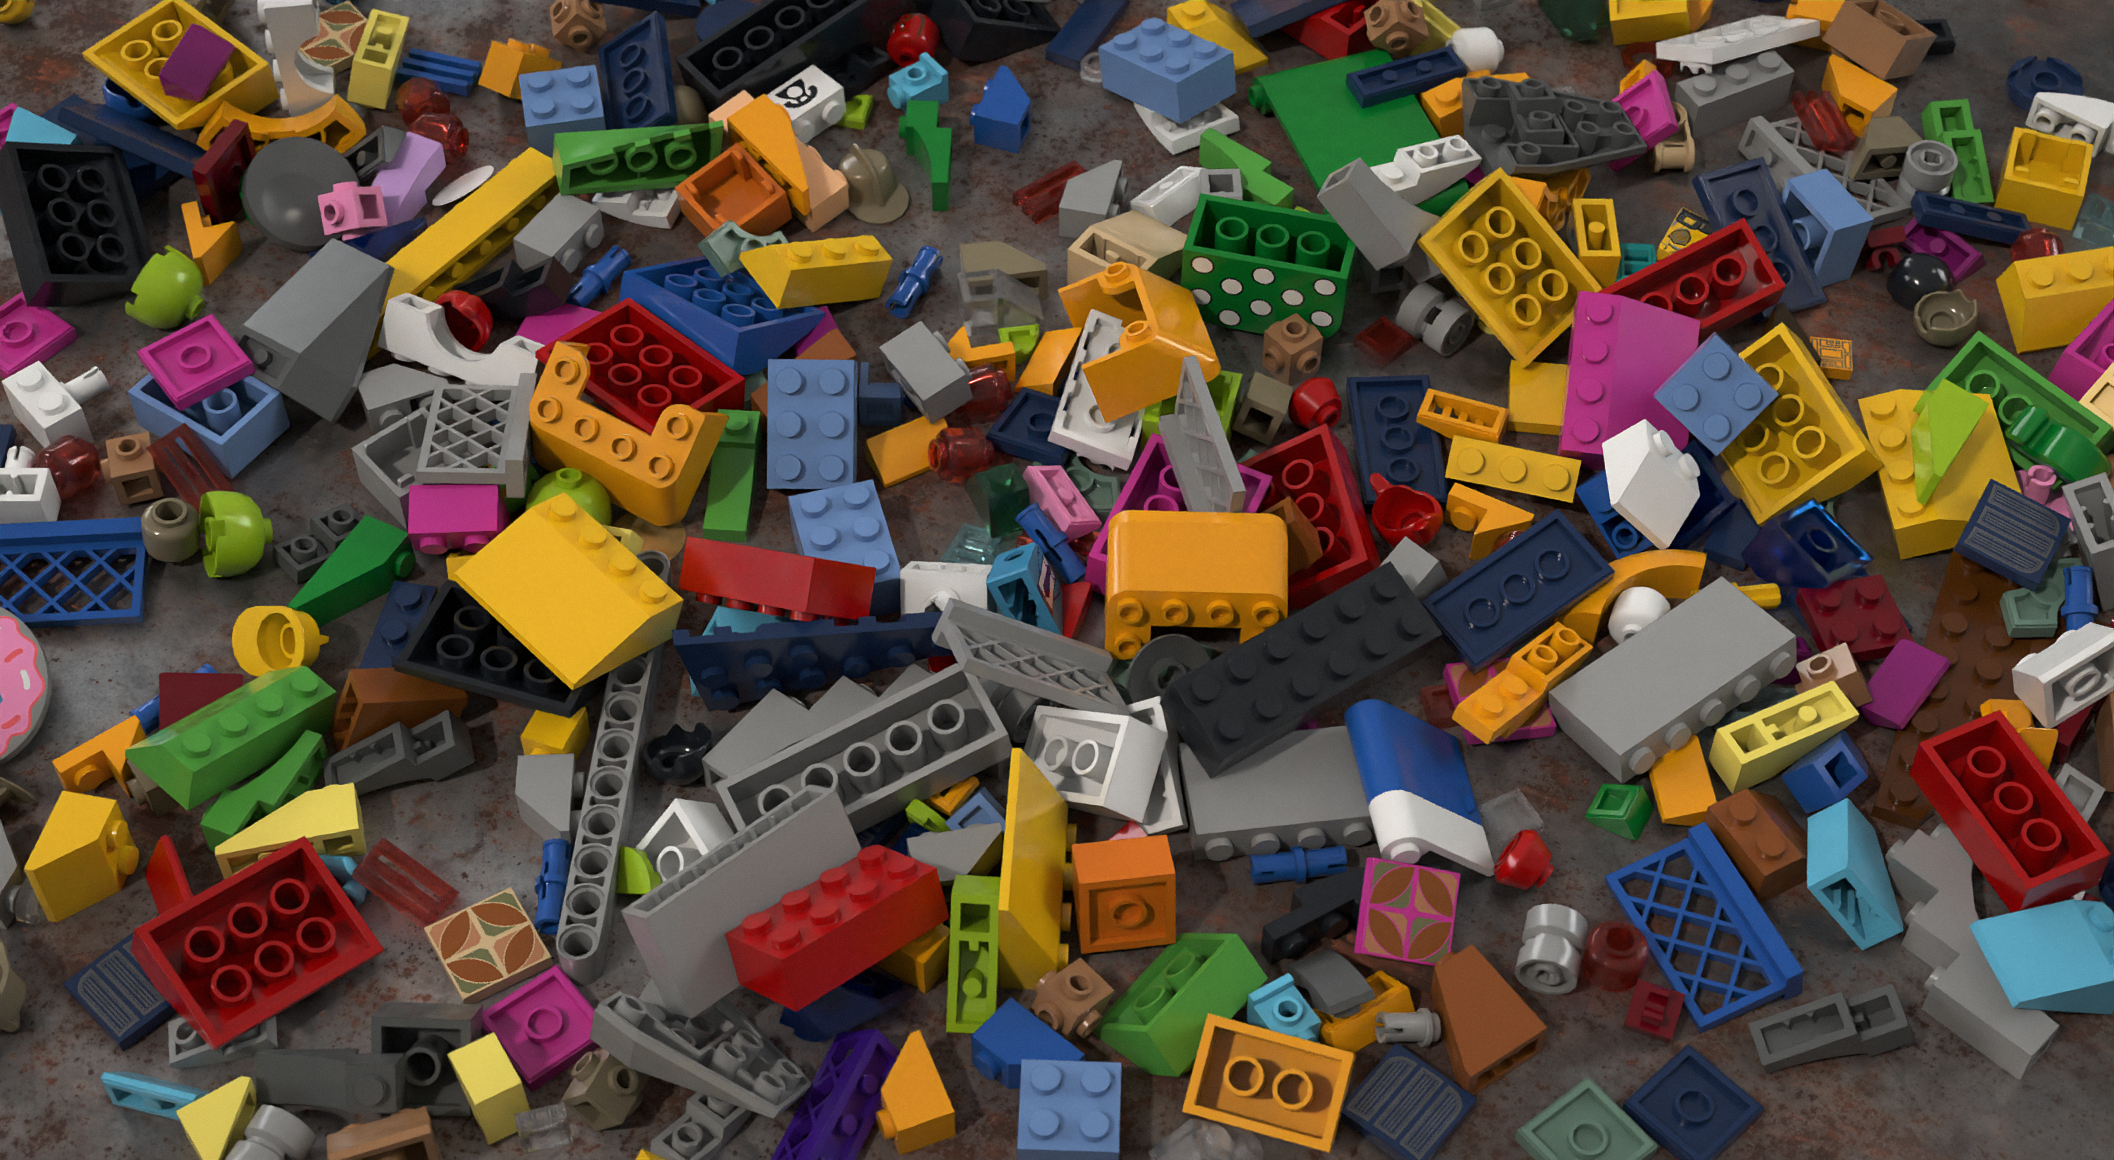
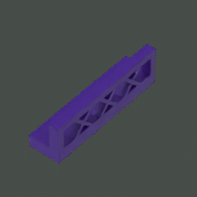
M877 1029L838 1033L771 1160H855L876 1120V1111L882 1108L881 1088L900 1051ZM849 1049H853L851 1055L844 1060ZM831 1091L830 1095L823 1100L824 1096ZM809 1133L808 1137L801 1142L802 1138Z

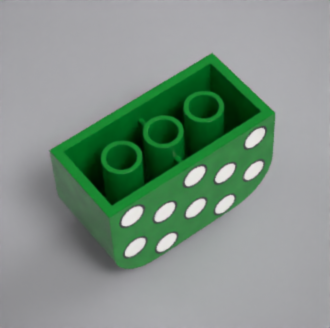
M1200 193L1183 248L1181 286L1192 292L1201 317L1207 323L1264 334L1265 330L1273 323L1283 321L1297 313L1308 324L1314 325L1323 336V339H1326L1336 333L1342 323L1357 265L1359 249L1332 216Z

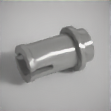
M1419 1008L1416 1013L1378 1012L1375 1018V1022L1384 1023V1026H1375V1036L1379 1043L1417 1042L1421 1047H1428L1431 1042H1437L1440 1037L1441 1024L1439 1016L1435 1012H1430L1428 1008Z

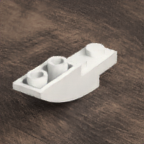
M2038 92L2035 95L2025 125L2041 133L2093 144L2092 157L2094 158L2101 150L2114 155V103L2063 93Z
M1455 135L1397 149L1393 162L1369 168L1401 198L1403 197L1404 200L1416 205L1463 178L1480 165L1482 158L1460 135Z

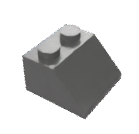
M385 1002L371 1016V1054L404 1053L406 1102L400 1110L406 1108L417 1109L427 1106L428 1113L431 1116L470 1117L472 1109L447 1054L483 1037V1005ZM371 1113V1114H393V1113Z

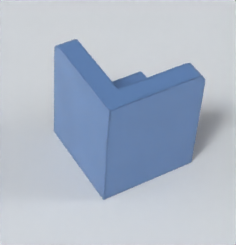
M861 362L858 395L860 425L901 426L904 397L901 385H898V383H871L870 362Z
M983 786L951 815L945 824L951 830H958L977 823L992 824L1000 822L1003 834L1005 833L1006 810Z

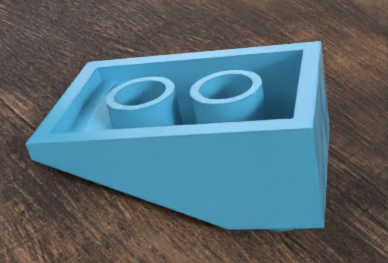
M2071 899L1977 920L1969 926L2013 1008L2111 1015L2114 1012V912L2104 902Z

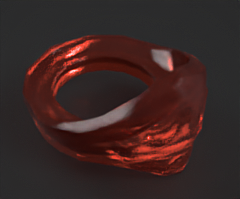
M1634 42L1625 46L1621 53L1623 65L1632 71L1639 65L1631 60L1633 55L1641 52L1656 55V42ZM1655 58L1650 63L1657 66L1656 70L1664 78H1670L1676 60Z

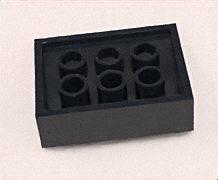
M913 0L917 10L929 17L937 25L940 31V38L949 48L950 54L963 62L970 60L987 62L1052 41L1061 30L1040 2L1025 0Z
M11 141L4 143L0 150V210L27 307H69L133 293L130 290L145 265L153 257L122 149L115 146Z
M449 579L445 580L394 663V671L567 718H571L600 692L609 675V672L572 691L456 581Z

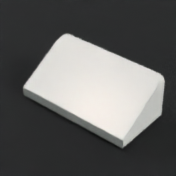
M1180 166L1129 201L1127 204L1130 211L1135 209L1163 224L1171 226L1196 208L1199 194L1200 169L1204 168Z

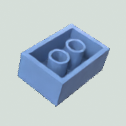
M1155 17L1147 19L1141 25L1126 33L1116 35L1113 40L1098 47L1103 88L1180 124L1236 93L1233 52L1216 45L1214 42L1193 35L1187 30H1182L1168 24L1162 19Z
M768 359L767 489H827L857 483V361Z
M150 373L128 391L139 426L231 479L290 427L281 392L251 375L182 411L176 408Z
M873 479L788 496L791 530L798 554L877 568L869 616H879L901 611V568ZM818 615V620H822V615Z

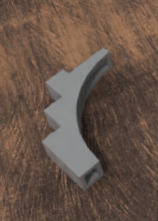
M1361 158L1328 175L1316 197L1376 271L1391 263L1394 266L1402 264L1418 284L1432 277L1435 279L1443 277L1458 297L1461 296L1417 244V241L1440 219L1439 216L1425 212L1401 198L1382 182Z
M912 663L880 697H877L868 686L856 684L843 675L809 710L799 699L792 696L787 697L773 688L702 758L705 786L719 794L715 786L716 783L936 673L933 671L927 672ZM1010 757L982 770V772L999 780L1010 768Z
M1944 822L1940 823L1930 836L1918 829L1906 842L1902 839L1897 840L1887 852L1884 862L1888 864L1887 872L1893 891L1913 905V908L1903 922L1908 926V930L1901 945L1935 969L1924 984V988L1929 993L1922 1006V1010L2020 1081L2047 1051L2059 1025L2042 1010L2012 1007L1969 928L1974 921L1979 920L1974 904L1971 878L1973 860Z

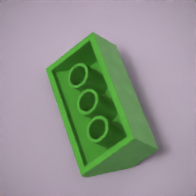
M1979 330L1926 388L1930 391H1935L1942 379L1945 378L1970 393L1990 394L2011 461L2027 473L2032 466L2040 464L2016 450L2005 438V430L2027 405L2034 404L2045 409L2053 419L2061 424L2068 425L2089 439L2105 456L2114 447V430L2110 424ZM2057 475L2056 481L2051 488V491L2057 493L2062 489V486H2065L2063 480Z
M306 665L269 671L125 750V757L189 811L222 792L225 788L231 787L283 757L299 740L306 729L318 734L327 732L332 721L337 691Z

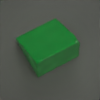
M1602 783L1584 817L1587 822L1626 839L1637 841L1653 812V806L1643 786Z

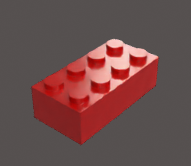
M1742 218L1619 280L1598 293L1621 295L1700 320L1699 344L1705 341L1714 331L1718 334L1776 305L1786 285L1745 218Z
M687 536L678 589L696 592L695 601L722 605L724 597L727 598L726 607L753 611L754 603L759 604L758 613L785 617V611L788 609L790 610L789 617L793 620L810 622L811 620H818V615H822V620L833 619L835 626H848L849 619L858 620V617L869 616L877 568Z
M2001 710L1919 743L1910 776L2011 913L2057 903L2099 884L2111 856L2110 852Z
M877 844L862 849L858 852L857 857L840 867L824 871L818 880L806 887L785 894L780 902L765 911L747 916L741 925L725 933L739 984L797 1012L949 919V914L936 867Z

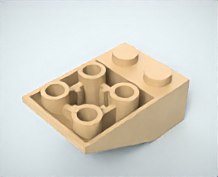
M1135 209L1093 224L1067 249V284L1070 285L1100 273L1116 262L1136 265L1169 280L1182 266L1183 248L1187 235Z

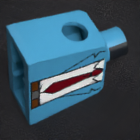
M1032 542L999 554L995 558L986 585L1003 616L1063 635L1062 590L1040 546ZM1036 607V613L1032 614L1033 609Z

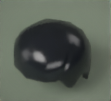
M1922 252L1904 256L1887 278V290L1893 300L1910 311L1914 310L1915 305L1924 295L1936 291H1946L1949 293L1954 289V275L1948 264L1938 256Z
M701 722L695 725V729L692 732L685 731L678 724H674L666 735L656 736L644 744L643 766L654 779L672 785L693 783L704 775L702 758L713 748L712 732Z

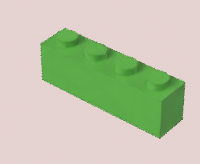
M720 120L707 124L554 133L552 163L560 194L575 195L674 188L721 154L723 121Z

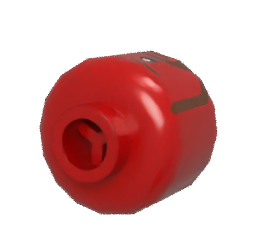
M921 13L902 15L895 21L887 43L889 56L903 68L920 61V54L927 52L934 59L940 42L939 28L929 17Z

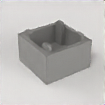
M424 407L351 448L360 482L407 531L409 486L448 484L417 483L416 470L429 412ZM447 440V441H445V442H443V443H441V444H438V445H440V446H442V447L444 448V447L449 446V445H451V444H453V443H452L451 441ZM469 452L459 455L462 459L472 456ZM443 462L434 467L445 468L449 465Z

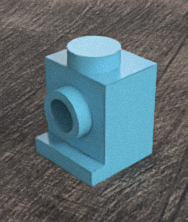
M927 52L920 54V61L889 75L888 98L895 108H900L905 114H907L908 100L939 101L940 106L949 101L948 72Z
M1289 973L1248 994L1246 1021L1249 1025L1317 1043L1321 1020L1296 989L1294 979Z

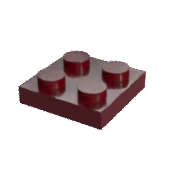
M233 119L224 132L217 136L214 144L202 158L197 160L192 169L205 216H210L212 226L231 222L243 207L238 183L241 173L256 156L248 123Z
M1881 574L1798 588L1795 600L1820 653L1846 642L1856 662H1863L1887 657L1900 639L1915 642Z

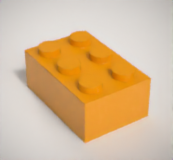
M1208 1013L1182 1112L1331 1153L1356 1055L1345 1050Z

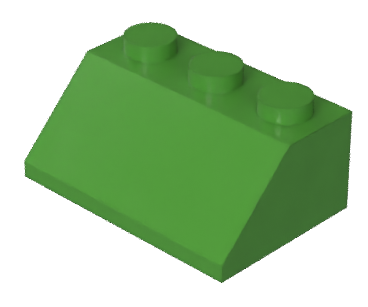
M1180 933L1176 937V944H1169L1104 1013L1101 1022L1093 1030V1033L1149 1075L1178 1077L1188 1072L1195 1064L1208 1013L1231 1019L1239 1010L1247 1006L1248 994L1259 989L1268 978L1238 934Z

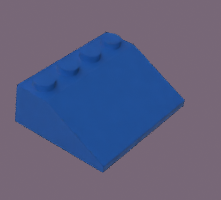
M705 255L623 271L619 302L628 297L742 377L762 371L768 366V359H777L814 329L825 317V312L813 306L777 309L751 274L745 271H735L721 278Z

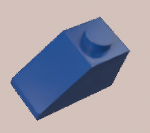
M1011 997L971 1035L972 1062L975 1068L985 1078L989 1080L996 1079L1008 1089L1020 1088L1021 1059L1085 1061V1054Z

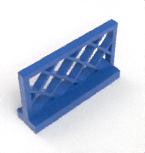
M141 517L0 524V562L6 566L0 572V586L14 575L26 584L24 588L8 601L0 594L1 607L18 617L28 628L143 623L149 554L143 544ZM136 554L135 564L121 576L109 566L120 555ZM77 557H89L95 562L77 578L65 568ZM33 559H45L50 566L33 580L21 571ZM104 570L115 581L96 596L85 585ZM61 573L71 583L54 598H51L41 587L56 574ZM124 588L132 595L131 609L112 610L106 603ZM79 590L91 600L79 612H67L61 607ZM34 593L47 603L35 614L23 615L16 609Z
M1705 822L1688 829V838L1605 876L1606 886L1671 989L1685 994L1682 1007L1699 1034L1779 996H1782L1784 1001L1802 993L1804 970ZM1682 856L1686 857L1693 868L1689 881L1663 874L1667 863ZM1697 877H1699L1702 884L1696 883ZM1635 878L1653 883L1647 900L1627 895L1621 885ZM1659 885L1686 891L1680 909L1654 902ZM1692 893L1714 900L1717 907L1713 918L1687 911ZM1637 909L1644 911L1642 917L1638 913ZM1650 913L1676 919L1671 938L1650 932L1647 927ZM1721 914H1723L1727 922L1720 920ZM1683 922L1710 928L1704 947L1678 940ZM1716 931L1738 937L1742 943L1738 956L1711 949ZM1661 947L1667 948L1666 955L1664 954ZM1674 950L1701 957L1695 976L1676 971L1670 962ZM1746 951L1751 957V959L1744 958ZM1707 959L1734 966L1729 985L1702 978ZM1741 968L1761 973L1768 983V986L1755 992L1735 987ZM1685 985L1692 986L1690 993L1688 992ZM1698 988L1725 995L1723 1006L1703 1015L1695 1003ZM1732 997L1738 999L1731 1003Z

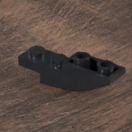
M1413 864L1441 870V868L1437 864ZM1365 867L1337 873L1292 891L1290 912L1263 926L1260 952L1270 965L1284 958L1290 960L1300 956L1309 945L1324 937L1330 939L1338 936L1349 924L1357 933Z

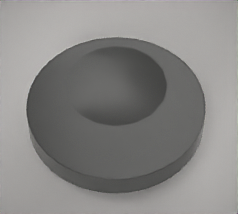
M286 137L266 145L253 158L243 178L242 197L250 220L266 238L287 249L317 251L321 250L332 238L342 239V235H324L318 195L334 192V184L356 181L358 187H360V184L349 162L331 146L307 137Z

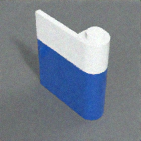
M1367 699L1350 706L1344 714V719L1382 859L1414 864L1422 855L1432 851L1488 877L1494 875V862L1457 737L1381 700Z

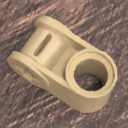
M1671 101L1679 130L1648 150L1649 168L1652 173H1658L1660 169H1683L1685 173H1691L1695 161V146L1690 134L1687 111L1681 104Z

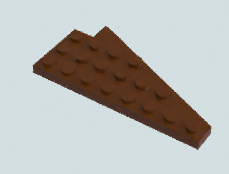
M1952 549L1923 643V647L1949 659L1951 665L1904 729L1896 730L1870 816L1916 831L1936 812L1935 808L1910 776L1919 743L1981 718L1980 705L1989 699L2020 700L2014 693L2012 669L2025 656L2032 653L2038 654L2055 644L2056 640L2066 632V620L2061 618V611L2057 614L2058 625L2053 637L2009 638L1999 602L2003 593L2021 589L2023 586ZM2094 619L2095 624H2099L2106 627H2109L2110 625L2108 623Z

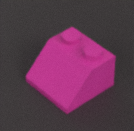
M426 484L409 486L408 535L415 550H421L423 553L443 554L447 549H465L469 552L477 553L476 551L483 549L511 524V515L509 514L499 484Z

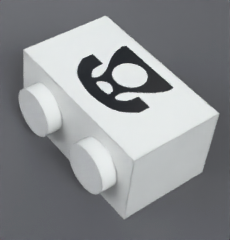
M811 65L766 95L775 104L779 103L787 110L791 117L792 129L797 138L804 144L831 125L836 124L842 118L844 112L847 113L843 87L814 65Z

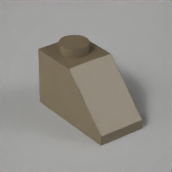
M1901 116L1871 118L1863 129V134L1854 149L1848 176L1852 181L1900 176L1909 146L1915 142L1922 141V139Z
M1000 240L960 245V273L968 307L1047 298V266L1045 263Z

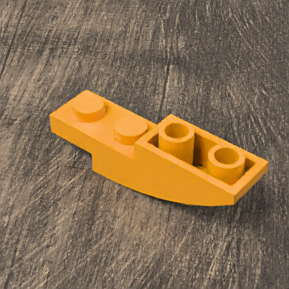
M1556 622L1512 655L1505 670L1459 703L1451 718L1487 745L1499 736L1506 739L1549 700L1548 692L1571 677L1590 655L1593 646L1580 638L1574 630Z

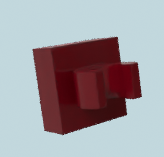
M1903 225L1870 231L1859 256L1867 255L1865 263L1869 272H1875L1881 268L1879 255H1883L1887 259L1889 269L1894 268L1899 263L1901 256L1896 247L1907 241Z
M1638 979L1623 1029L1670 1044L1685 994Z

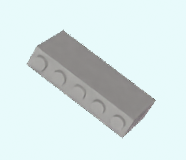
M1721 576L1548 692L1550 710L1556 725L1623 784L1636 774L1645 773L1654 762L1670 750H1678L1683 747L1691 735L1697 734L1707 726L1715 725L1723 718L1724 714L1742 702L1752 700L1762 688L1777 678L1781 679L1787 676L1797 665L1796 635Z
M1346 726L1293 731L1211 779L1186 743H1179L1180 784L1194 861L1206 859L1222 861L1233 856L1271 854L1279 851H1288L1293 846H1302L1303 850L1344 844L1359 846L1367 842L1377 841Z
M809 784L621 911L667 1011L690 1019L698 1018L711 1012L716 1007V1002L731 991L744 988V986L739 984L725 933L741 925L747 916L763 912L777 904L785 894L794 890H800L818 880L824 871L840 867L857 857L858 852L862 849L835 789Z

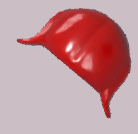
M452 290L442 294L435 303L444 307L445 319L452 335L464 347L479 353L493 331L491 311L480 297L468 292Z
M1379 473L1371 474L1369 481L1377 495L1372 508L1371 519L1379 535L1394 548L1405 536L1420 547L1429 544L1441 529L1444 519L1442 507L1437 499L1426 492L1413 490L1406 485H1392Z

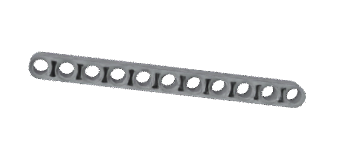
M645 550L636 555L640 561L674 590L670 560L667 555L657 550ZM665 642L609 671L556 937V949L560 967L575 985H589L595 982L602 975L605 968L618 898L616 891L620 846L627 847L643 763L644 744L647 742ZM595 872H601V873H599V874H597V875H590V874H593V873H595ZM587 912H594L590 915H582ZM583 952H586V953H587V954H585V955H583V956H578V957H575V956H574V955H576V954H578V953H583Z

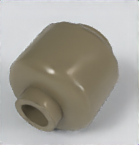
M164 498L152 503L145 509L141 517L143 544L150 556L159 561L169 563L180 562L190 558L197 552L201 543L199 514L193 505L180 499Z

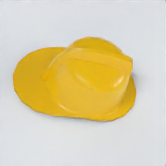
M255 606L247 608L238 616L232 633L234 656L240 667L248 674L257 677L274 670L305 665L310 667L318 658L320 646L329 642L328 636L320 635L317 623L311 615L286 606Z

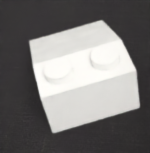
M1037 705L1024 752L1066 801L1069 808L1109 818L1142 823L1168 733L1130 716Z

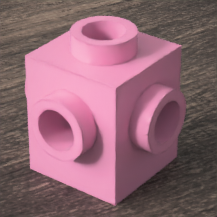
M356 181L343 182L333 185L334 192L318 195L325 236L342 235V241H354L367 238L366 231L388 226L381 186L358 187Z

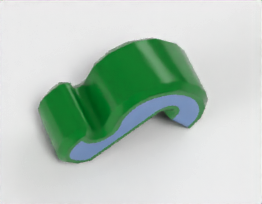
M2027 405L2005 430L2006 440L2016 450L2036 463L2051 468L2054 471L2053 473L2063 480L2064 485L2106 472L2107 477L2112 473L2110 461L2098 447L2075 429L2053 419L2045 409L2037 405Z

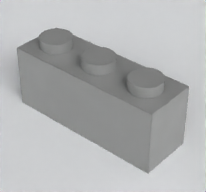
M1772 48L1714 69L1712 74L1706 75V73L1678 82L1673 101L1681 104L1686 109L1690 134L1693 140L1786 106L1795 71Z

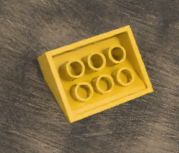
M184 0L161 1L82 52L83 58L178 131L205 126L224 100L232 106L254 115L280 97L270 64ZM192 23L202 26L229 42L235 49L201 102L165 95L159 78L161 69Z
M1501 167L1473 186L1417 241V244L1522 368L1530 364L1572 324L1574 306L1579 291L1598 293L1603 289Z
M1784 323L1779 324L1739 353L1779 394L1716 457L1759 526L1764 527L1846 492L1884 466L1802 340Z
M1898 389L1858 399L1866 438L1884 464L1883 467L1876 471L1900 560L1954 548L1990 479L2021 493L1990 394L1972 393L1988 402L1989 406L1925 506L1917 502L1911 437V429L1919 417V414L1914 412L1913 409L1925 390Z
M565 492L529 508L454 572L453 579L572 691L673 638L672 630H676L684 601L683 598Z
M1012 748L998 906L999 988L1034 990L1036 984L1046 973L1051 970L1058 973L1068 966L1069 944L1060 943L1061 931L1070 932L1072 903H1063L1064 891H1073L1072 863H1066V851L1072 852L1071 845L1076 844L1077 824L1068 823V804L1022 748Z

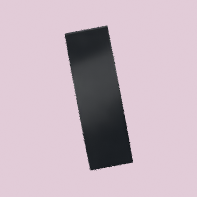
M554 256L524 270L511 259L452 286L451 291L461 290L480 297L491 311L493 321L517 319L545 313L564 306L574 277Z

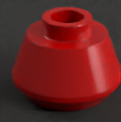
M1313 377L1298 386L1291 395L1288 404L1289 419L1294 424L1310 430L1325 423L1330 429L1334 427L1341 417L1342 402L1333 381L1326 377Z
M1523 829L1519 831L1505 847L1493 868L1496 881L1499 884L1526 891L1532 885L1539 889L1549 878L1554 869V866L1549 863L1552 853L1536 830Z

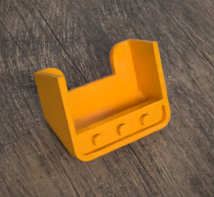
M556 341L529 404L532 451L536 462L551 472L569 467L588 473L603 484L611 503L654 525L671 526L679 523L688 511L729 416L723 413L700 412L688 405L675 404L667 407L661 413L652 435L581 400L580 397L590 376V364L586 357L590 346L584 343Z
M1126 510L1117 513L1111 518L1108 524L1104 650L1109 651L1113 660H1132L1137 652L1150 641L1151 626L1240 628L1239 644L1287 618L1288 532L1285 522L1280 517L1268 513Z

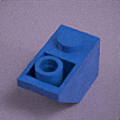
M1000 65L994 78L987 80L980 104L975 103L972 108L970 126L974 127V143L1018 154L1031 130V100L1007 66Z
M1606 469L1592 475L1575 489L1617 559L1637 554L1654 545L1611 506Z
M1843 729L1800 758L1780 777L1805 813L1808 814L1844 799L1868 778V763Z

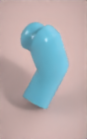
M318 854L333 877L344 885L342 889L354 906L362 904L365 901V897L371 894L372 889L371 879L349 856Z

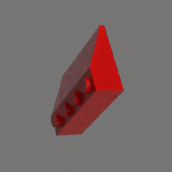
M629 297L535 351V358L546 365L556 341L584 343L590 346L586 356L590 364V376L583 392L622 421L652 435L661 413L671 405L684 404L700 412L718 413V409L744 410V377Z
M1326 423L1239 463L1245 467L1273 476L1257 513L1264 512L1290 496L1318 531L1323 556L1317 559L1309 568L1299 570L1288 576V610L1306 608L1381 565L1346 448Z
M304 835L137 927L134 930L131 952L158 992L201 1038L216 1051L384 952V948Z

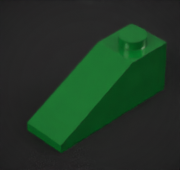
M365 515L287 606L293 610L311 615L319 628L390 592L394 580L400 581L401 578L409 575L416 562L408 533L369 515Z

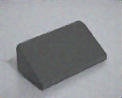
M383 125L342 154L355 171L359 184L392 162L406 137V131Z

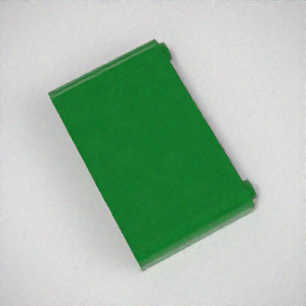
M1383 48L1254 77L1252 86L1248 87V98L1251 107L1258 109L1261 115L1269 114L1273 110L1318 192L1330 173L1358 158H1361L1368 167L1393 162L1397 149L1440 139L1414 94L1362 109L1346 86V74L1393 61L1388 51ZM1463 177L1448 188L1414 206L1441 217L1469 191L1467 182ZM1324 207L1323 215L1331 216L1330 213Z

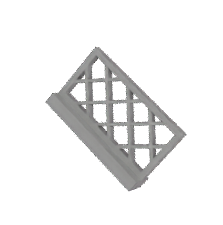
M1817 112L1769 123L1762 115L1749 119L1738 150L1748 160L1764 158L1775 185L1781 194L1788 179L1819 171L1824 166L1842 172V176L1834 173L1831 174L1846 190L1866 196V200L1854 198L1874 219L1872 226L1908 216L1912 207L1883 178L1864 179L1866 183L1857 180L1852 181L1848 178L1854 149ZM1812 127L1819 135L1801 129ZM1784 138L1791 139L1792 144L1788 143ZM1798 142L1819 148L1817 152L1798 146ZM1825 150L1839 154L1843 159L1824 154ZM1808 162L1815 163L1816 166L1812 167ZM1876 199L1886 202L1890 207L1873 203L1872 200Z
M1196 356L1183 357L1174 414L1160 416L1158 429L1185 505L1190 512L1242 513L1246 488Z
M520 373L518 386L436 384L416 470L417 483L506 484L507 498H524L532 455L529 404L538 385L537 373ZM447 400H461V401L452 404V403L448 402ZM492 401H504L497 405L492 403ZM476 408L481 410V412L474 415L468 413ZM450 419L458 421L449 426L443 423ZM495 419L501 422L494 426L487 424ZM470 430H474L477 432L476 434L471 435L469 437L463 434ZM447 440H449V441H451V442L453 443V444H451V445H449V446H446V447H444V448H443L442 446L438 445V444H441V443H443V442H445V441H447ZM490 441H493L497 444L490 448H486L483 446L484 444ZM466 452L473 454L465 459L459 457V455ZM443 462L449 465L445 468L434 467ZM487 463L495 467V468H478V467H480V466H482V465H485V464H487Z
M949 598L931 638L935 645L952 650L963 672L1082 711L1130 716V710L1107 674V670L1113 660L1109 651Z

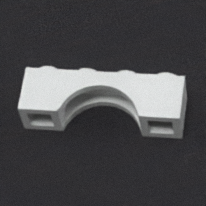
M257 0L260 23H267L268 29L265 30L268 53H275L276 59H273L274 78L276 83L282 82L284 87L280 89L283 111H290L291 117L304 115L323 106L336 94L340 96L334 68L309 60L298 49L304 42L319 35L318 1Z
M409 293L389 299L387 302L377 346L391 351L392 357L401 361H417L425 364L430 372L441 376H456L465 380L466 385L518 386L520 373H537L539 382L546 365L535 358V351L545 345L517 335L500 343L491 354L477 353L464 347L452 335L445 319L443 306Z

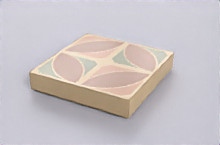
M347 0L319 13V35L307 40L298 49L309 60L334 68L336 75L352 67L355 53L368 20Z
M511 887L424 928L426 938L463 1004H475L553 966L551 955Z

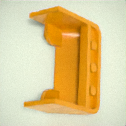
M1125 262L1113 263L1100 273L1058 289L1059 296L1073 328L1080 327L1084 329L1091 309L1123 320L1121 327L1125 329L1119 338L1121 349L1081 365L1105 423L1176 396L1183 357H1197L1206 383L1213 380L1220 373V362L1194 296L1189 289L1136 265L1126 264Z

